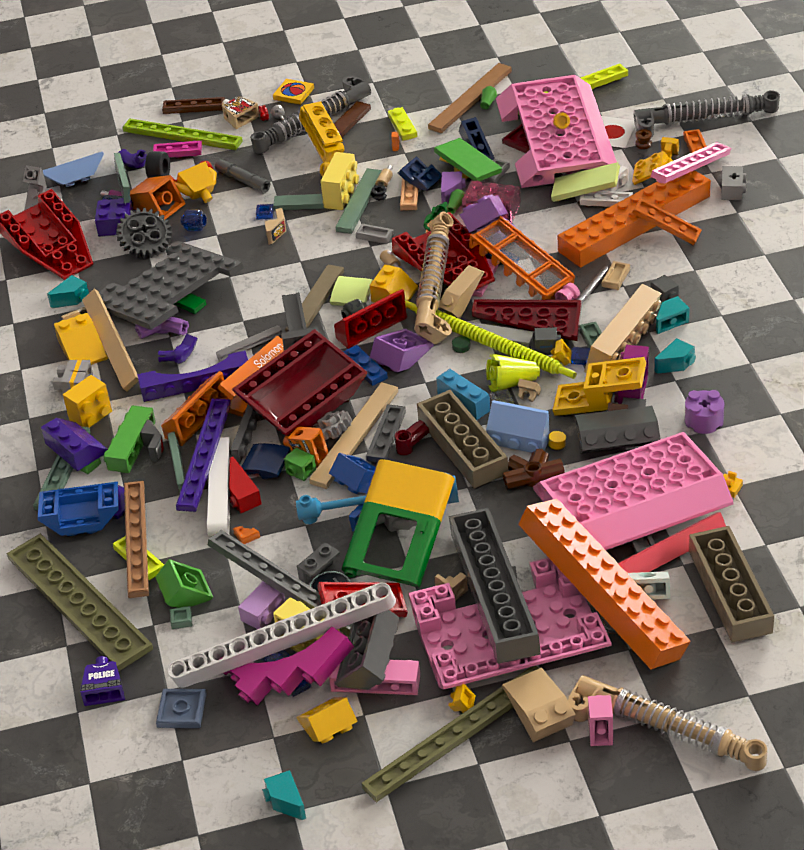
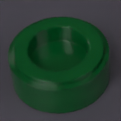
M465 336L455 337L452 340V349L457 353L467 352L470 349L469 338Z

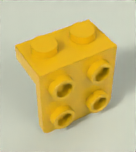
M664 151L654 153L644 160H639L635 164L633 184L636 185L651 178L652 170L673 162V160Z

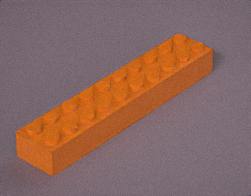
M694 170L665 184L655 182L557 235L558 252L581 268L656 227V225L632 213L639 198L676 216L710 197L711 180Z
M558 499L526 507L518 525L650 669L678 661L682 658L691 641Z

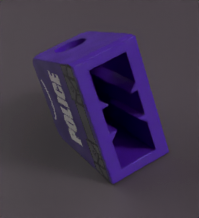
M99 656L96 658V664H90L85 667L80 689L84 706L125 700L116 662H109L107 657Z

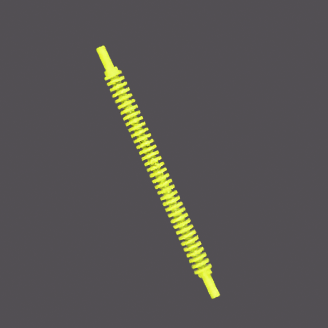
M405 300L406 308L415 311L417 314L418 308L416 304ZM440 310L435 312V315L450 325L452 332L511 357L533 361L540 369L548 373H560L572 379H575L577 372L563 367L554 358Z

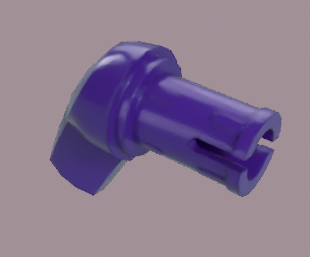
M126 149L118 152L121 154L125 166L131 168H142L145 166L147 156L145 150L140 149L135 154L129 153Z
M186 334L182 343L174 350L158 351V355L165 356L158 357V361H175L177 364L185 362L192 354L198 338Z

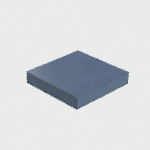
M163 689L156 720L157 728H200L207 694L206 689Z

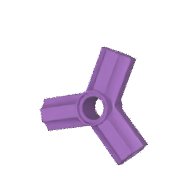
M170 317L152 330L137 324L135 325V330L140 339L155 333L165 334L168 332L184 336L187 333L189 323L183 319Z

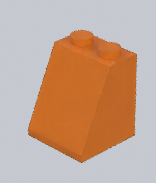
M171 175L147 178L130 191L133 210L138 208L140 212H143V209L146 208V212H149L152 209L154 214L159 211V217L164 215V220L186 204ZM175 201L168 211L161 210L159 207L160 205H168Z

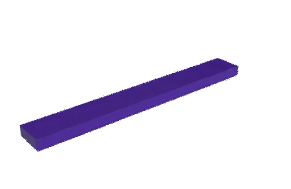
M211 399L176 503L177 511H197L231 406L230 399Z

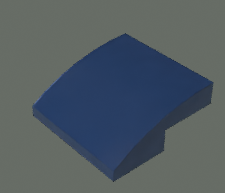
M417 156L398 172L408 183L424 191H427L442 178V174L432 164L427 167Z
M253 444L241 467L247 475L259 473L262 479L279 477L285 465L284 458L291 452V449L278 444Z

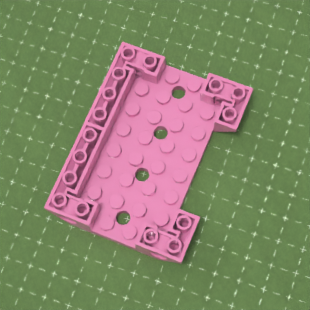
M569 75L514 83L496 98L502 122L518 120L519 112L530 148L515 163L521 188L553 184L555 173L582 169L588 170L617 162L591 86L578 76ZM557 113H566L570 118L569 126L565 129L556 128L553 124L554 116Z
M685 432L540 481L533 486V490L543 502L558 499L605 550L733 505V499L723 474Z
M549 558L529 562L535 589L522 592L539 634L541 653L540 655L498 664L489 639L484 638L487 633L477 605L473 604L456 609L455 597L449 583L408 593L417 630L437 684L443 690L612 646V643L598 613H592L586 598ZM573 614L575 615V617L568 618L566 617V615ZM447 645L452 646L449 650H445L443 647Z

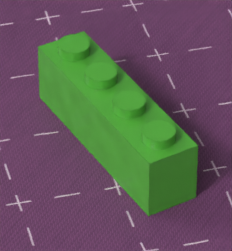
M132 405L125 414L124 421L119 425L115 437L112 438L109 449L104 453V462H106L107 470L123 473L131 471L143 447L140 433L147 420H151L153 424L156 422L153 408Z

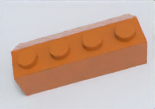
M221 371L212 375L201 384L163 422L161 427L165 439L168 440V433L175 431L179 445L183 446L203 426L211 399H228L218 389V386L224 381Z

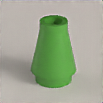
M487 86L482 90L481 108L489 109L497 97V91L494 87Z
M456 189L451 192L447 212L454 214L466 202V193L464 191Z

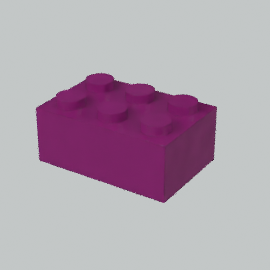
M626 345L625 352H621L620 360L645 357L646 367L642 388L616 391L615 403L622 404L623 397L644 399L649 374V347Z

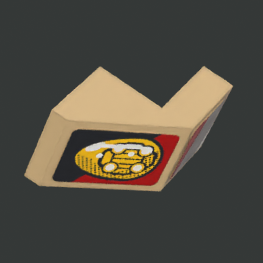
M282 208L276 209L277 219L264 221L269 245L273 244L286 232Z

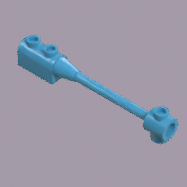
M455 475L453 476L455 480L447 504L459 502ZM303 495L299 500H296L298 519L302 520L305 524H313L318 520L323 510L364 504L366 496L321 503L316 497L311 498L309 495Z

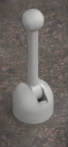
M275 105L271 109L272 115L276 119H284L285 111L283 107Z

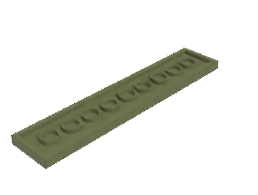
M41 533L6 553L8 559L103 656L108 658L109 662H116L118 672L153 650L152 643Z

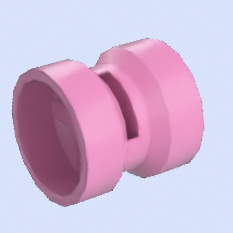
M573 283L566 284L563 289L555 293L556 300H576L580 296L578 287Z

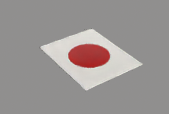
M601 116L611 146L625 148L635 128L634 120Z

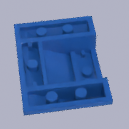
M118 481L42 491L39 493L38 521L61 536H75L78 533L85 532L92 534L100 531L118 511Z

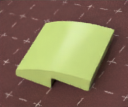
M339 276L331 294L330 304L343 306L354 299H360L366 303L368 296H370L369 285L373 279Z

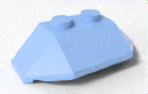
M103 151L45 169L43 170L44 177L60 185L65 184L66 187L74 185L75 181L81 179V182L90 180V176L95 174L104 153Z

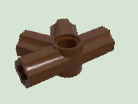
M536 449V451L532 452L529 461L512 455L508 461L509 471L503 473L506 489L523 485L533 487L540 481L565 473L561 458L548 461L549 454L543 449Z

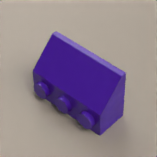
M55 418L41 427L45 444L77 471L102 457L105 451L108 450L76 422Z

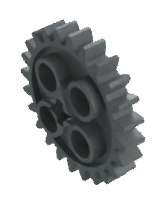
M137 208L136 213L130 210V216L125 213L124 218H120V223L117 224V241H120V247L124 246V251L130 250L129 255L136 253L137 258L140 254H142L143 259H145L146 255L152 258L153 253L158 256L159 251L164 252V247L168 248L172 237L171 225H168L169 220H164V215L159 217V211L154 214L152 209L146 212V208H144L143 212H140Z

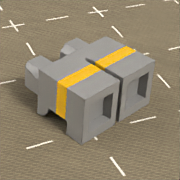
M68 360L67 365H59L57 368L58 377H54L52 381L54 390H63L64 394L88 376H93L90 360Z

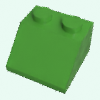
M169 559L155 576L165 602L170 607H192L210 601L213 598L200 569Z

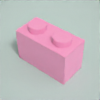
M611 695L588 696L590 746L613 745Z

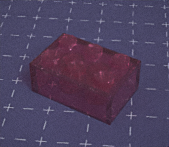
M471 181L462 199V209L470 204L478 203L477 200L484 196L498 195L508 214L502 217L512 223L521 204L520 187Z

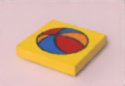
M285 79L273 94V100L301 105L314 89V84Z

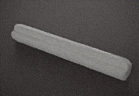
M277 325L216 352L219 361H223L228 357V354L251 349L274 339L276 336H281L282 329Z

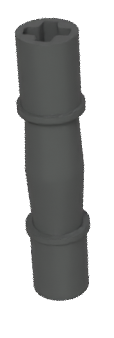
M223 159L217 160L215 164L216 171L247 184L250 188H254L262 193H266L270 189V181L239 168L236 164L229 163Z

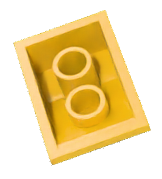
M88 313L80 314L54 324L58 342L68 360H90L92 365L108 359Z

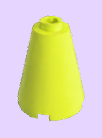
M491 354L489 355L491 359H488L486 364V378L491 381V385H488L492 392L518 386L519 379L535 381L540 375V367L533 361Z

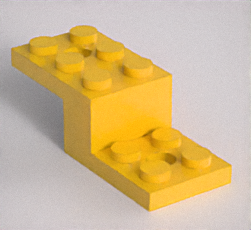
M645 357L589 363L585 382L558 385L553 406L554 416L608 410V403L612 401L613 392L642 388L646 367Z

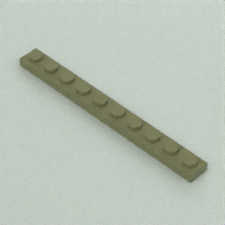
M532 666L524 672H522L517 677H515L514 679L521 677L525 674H528L532 671H535L539 668L537 666ZM503 687L362 782V789L377 803L513 708V705Z

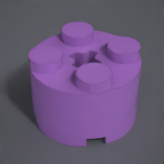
M716 390L690 391L685 400L686 426L688 428L690 426L694 429V432L700 434L713 433L719 426L721 428L724 422V400L720 393Z

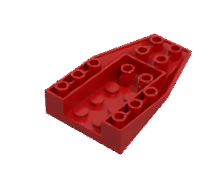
M53 189L37 195V205L14 216L9 210L0 213V234L21 253L65 280L71 275H75L93 265L80 222Z
M448 212L454 224L449 228L448 233L449 249L443 283L450 286L468 265L484 271L475 290L494 282L495 278L486 257L479 254L480 245L478 244L472 249L469 248L471 233ZM431 231L416 238H412L407 232L393 237L392 252L395 256L422 271L427 239Z

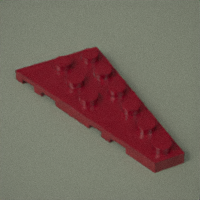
M474 299L472 317L535 331V328L557 327V335H561V338L578 342L582 300Z

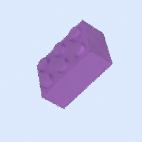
M491 194L480 198L476 204L466 206L462 209L463 213L459 215L469 233L499 219V216L508 214L499 196Z

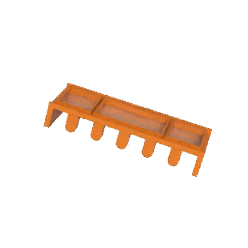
M499 216V219L477 233L470 235L469 248L472 249L479 244V254L485 256L489 252L492 255L491 263L493 266H497L501 262L504 265L503 272L505 276L508 277L512 272L516 274L517 286L521 287L527 283L529 285L528 293L531 297L535 296L538 292L542 296L541 300H555L556 292L563 289L568 283L574 284L575 275L570 270L565 268L559 261L555 260L502 216Z

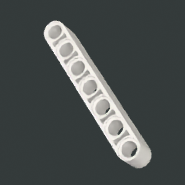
M230 436L220 437L209 471L207 532L209 538L220 530L227 534L230 533Z

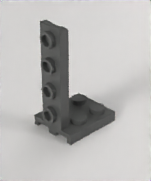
M299 292L282 295L288 332L282 333L284 351L312 330L316 329L319 332L318 327H306Z

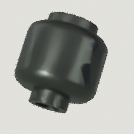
M354 299L345 303L343 310H341L342 318L344 319L368 305L360 299Z

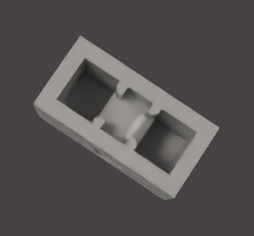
M722 166L721 200H742V193H746V173H743V166Z

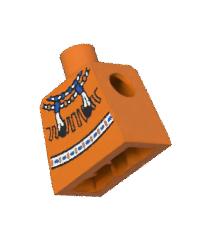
M297 427L290 436H285L283 439V445L290 447L291 451L299 448L314 455L316 468H318L329 453L321 428Z

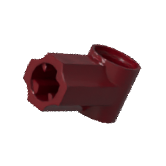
M419 420L407 430H399L395 433L396 452L399 455L411 454L413 446L429 433V428L425 422Z

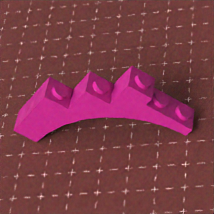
M331 627L320 639L290 657L272 662L248 663L223 674L227 675L229 673L232 675L230 678L236 683L235 686L240 691L238 695L244 701L249 703L251 700L258 706L272 688L279 694L282 691L290 696L303 679L310 684L315 682L321 687L354 646L344 634Z

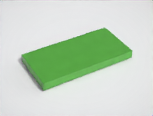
M461 138L434 147V152L476 183L502 173L501 166Z

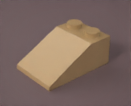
M542 667L502 684L532 742L573 725L576 715L564 693Z

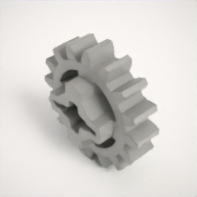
M348 411L328 412L317 421L318 423L313 425V428H321L325 440L329 437L334 439L346 431V427L351 426L353 421Z

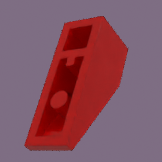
M230 457L229 489L231 497H229V501L233 508L236 507L240 513H244L262 504L260 491L236 459Z

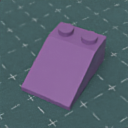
M402 329L375 337L370 358L376 360V363L390 367L394 372H401L411 368L434 344L416 333Z

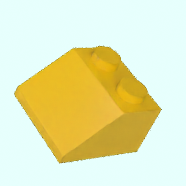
M386 264L369 285L371 302H377L400 289L404 290L405 300L410 301L418 289V285L401 268Z
M333 697L296 717L312 741H321L322 744L334 738L333 734L339 731L340 733H345L353 728L352 724L358 722L347 697Z

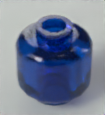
M187 209L181 216L180 221L187 231H201L207 224V217L200 209Z

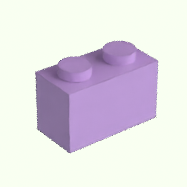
M262 581L239 605L241 621L256 629L265 627L274 617L273 612L285 602L284 594Z

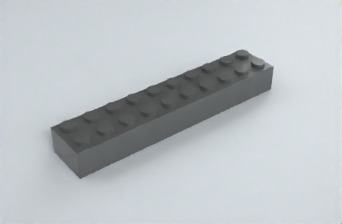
M489 508L449 516L451 536L497 663L540 655L538 631Z

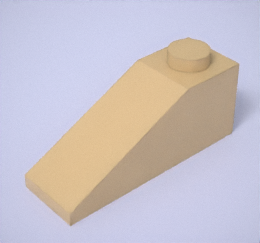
M468 265L445 290L438 308L460 319L484 271Z

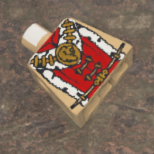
M238 96L230 101L225 99L222 102L224 119L235 129L260 117L258 103Z

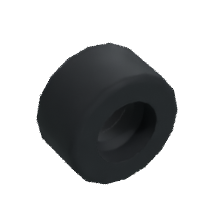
M150 151L147 154L145 160L147 178L169 175L170 159L166 152Z

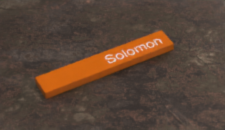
M276 336L218 386V389L230 400L234 399L237 394L232 391V388L284 352L282 339Z

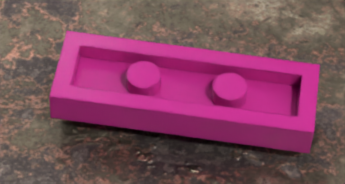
M202 141L154 144L153 151L166 152L169 158L197 156L202 154Z

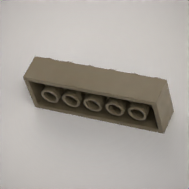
M451 390L417 403L418 421L425 422L429 428V434L473 488L503 476L504 472H508V457Z
M730 526L690 534L689 553L731 642L772 634L774 614Z

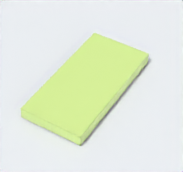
M616 162L555 178L551 194L552 201L555 202L616 187L620 170L619 163Z

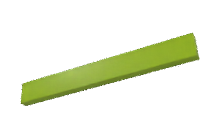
M131 118L122 127L123 132L182 142L202 141V145L237 150L243 142L240 136Z

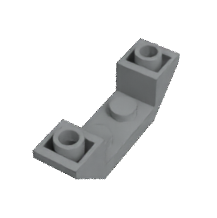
M25 167L23 182L28 183L29 187L24 210L37 205V195L46 192L47 186L42 168Z

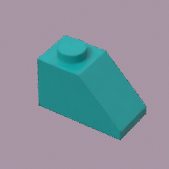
M71 275L47 293L50 307L74 306L81 303L82 299L89 294L87 282Z
M678 296L662 302L656 317L657 334L689 322L690 308Z
M676 338L655 357L654 372L658 374L684 371L695 362V346Z
M290 770L264 779L266 788L262 789L263 796L266 802L270 801L273 810L300 820L306 819L304 804Z

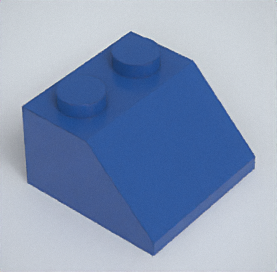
M338 453L329 474L335 477V482L347 485L348 490L352 493L358 494L361 492L367 494L376 467L360 457Z

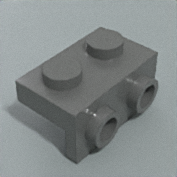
M326 542L297 565L299 580L308 585L316 576L334 563L333 560L340 555L339 550Z

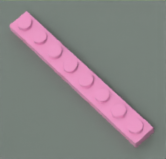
M716 142L652 170L651 177L656 179L657 182L665 184L729 155L731 148Z

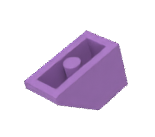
M461 171L442 172L441 199L442 203H448L452 191L456 189L463 191V188H466V178H462Z

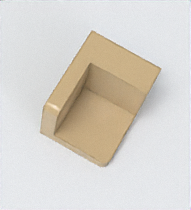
M461 572L454 578L448 576L445 579L439 574L434 577L435 586L446 583L450 584L455 601L468 591L467 576Z

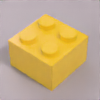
M92 375L62 394L69 421L76 422L81 427L90 428L112 412L106 384Z

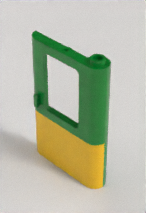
M379 460L341 568L344 575L355 578L364 574L420 588L454 484V477L444 472L390 460ZM380 514L417 522L403 568L399 571L364 563V558Z

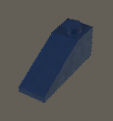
M474 117L461 121L459 133L462 140L489 159L494 160L495 157L477 118Z

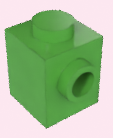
M295 448L284 458L286 473L302 481H305L316 470L314 455L299 448Z

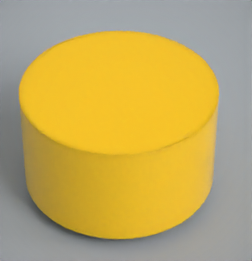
M553 431L549 434L548 445L550 448L560 450L565 447L566 435L563 432Z

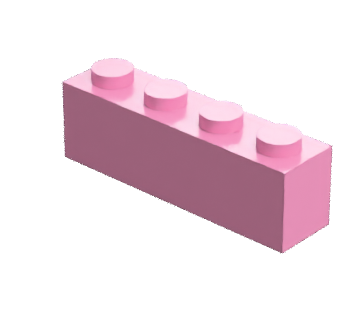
M390 660L386 666L384 681L369 690L337 687L335 682L341 663L329 676L331 692L418 695L420 667L419 661Z

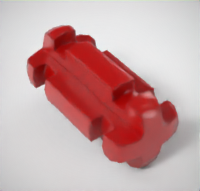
M259 106L261 120H269L266 106Z

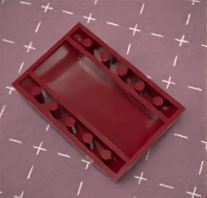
M314 329L232 388V391L285 436H290L297 427H313L326 413L334 411L350 399L366 377L367 371Z

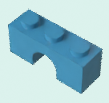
M448 369L436 377L437 393L441 394L451 390L476 420L490 412L489 394L455 371Z

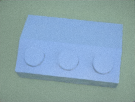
M493 400L486 432L501 447L530 453L536 451V449H543L545 451L549 438V411Z

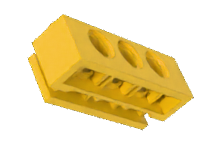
M321 101L300 107L299 120L323 163L331 162L335 152H344V145L341 143L343 142L342 137Z

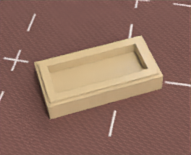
M613 261L602 280V287L619 290L630 271V264Z

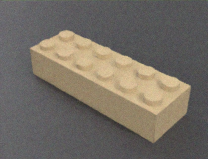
M641 284L592 344L584 370L585 373H587L589 363L620 360L621 352H625L626 345L638 344L641 335L646 334L649 324H654L657 314L655 313L661 305V301H659L661 297L660 292Z

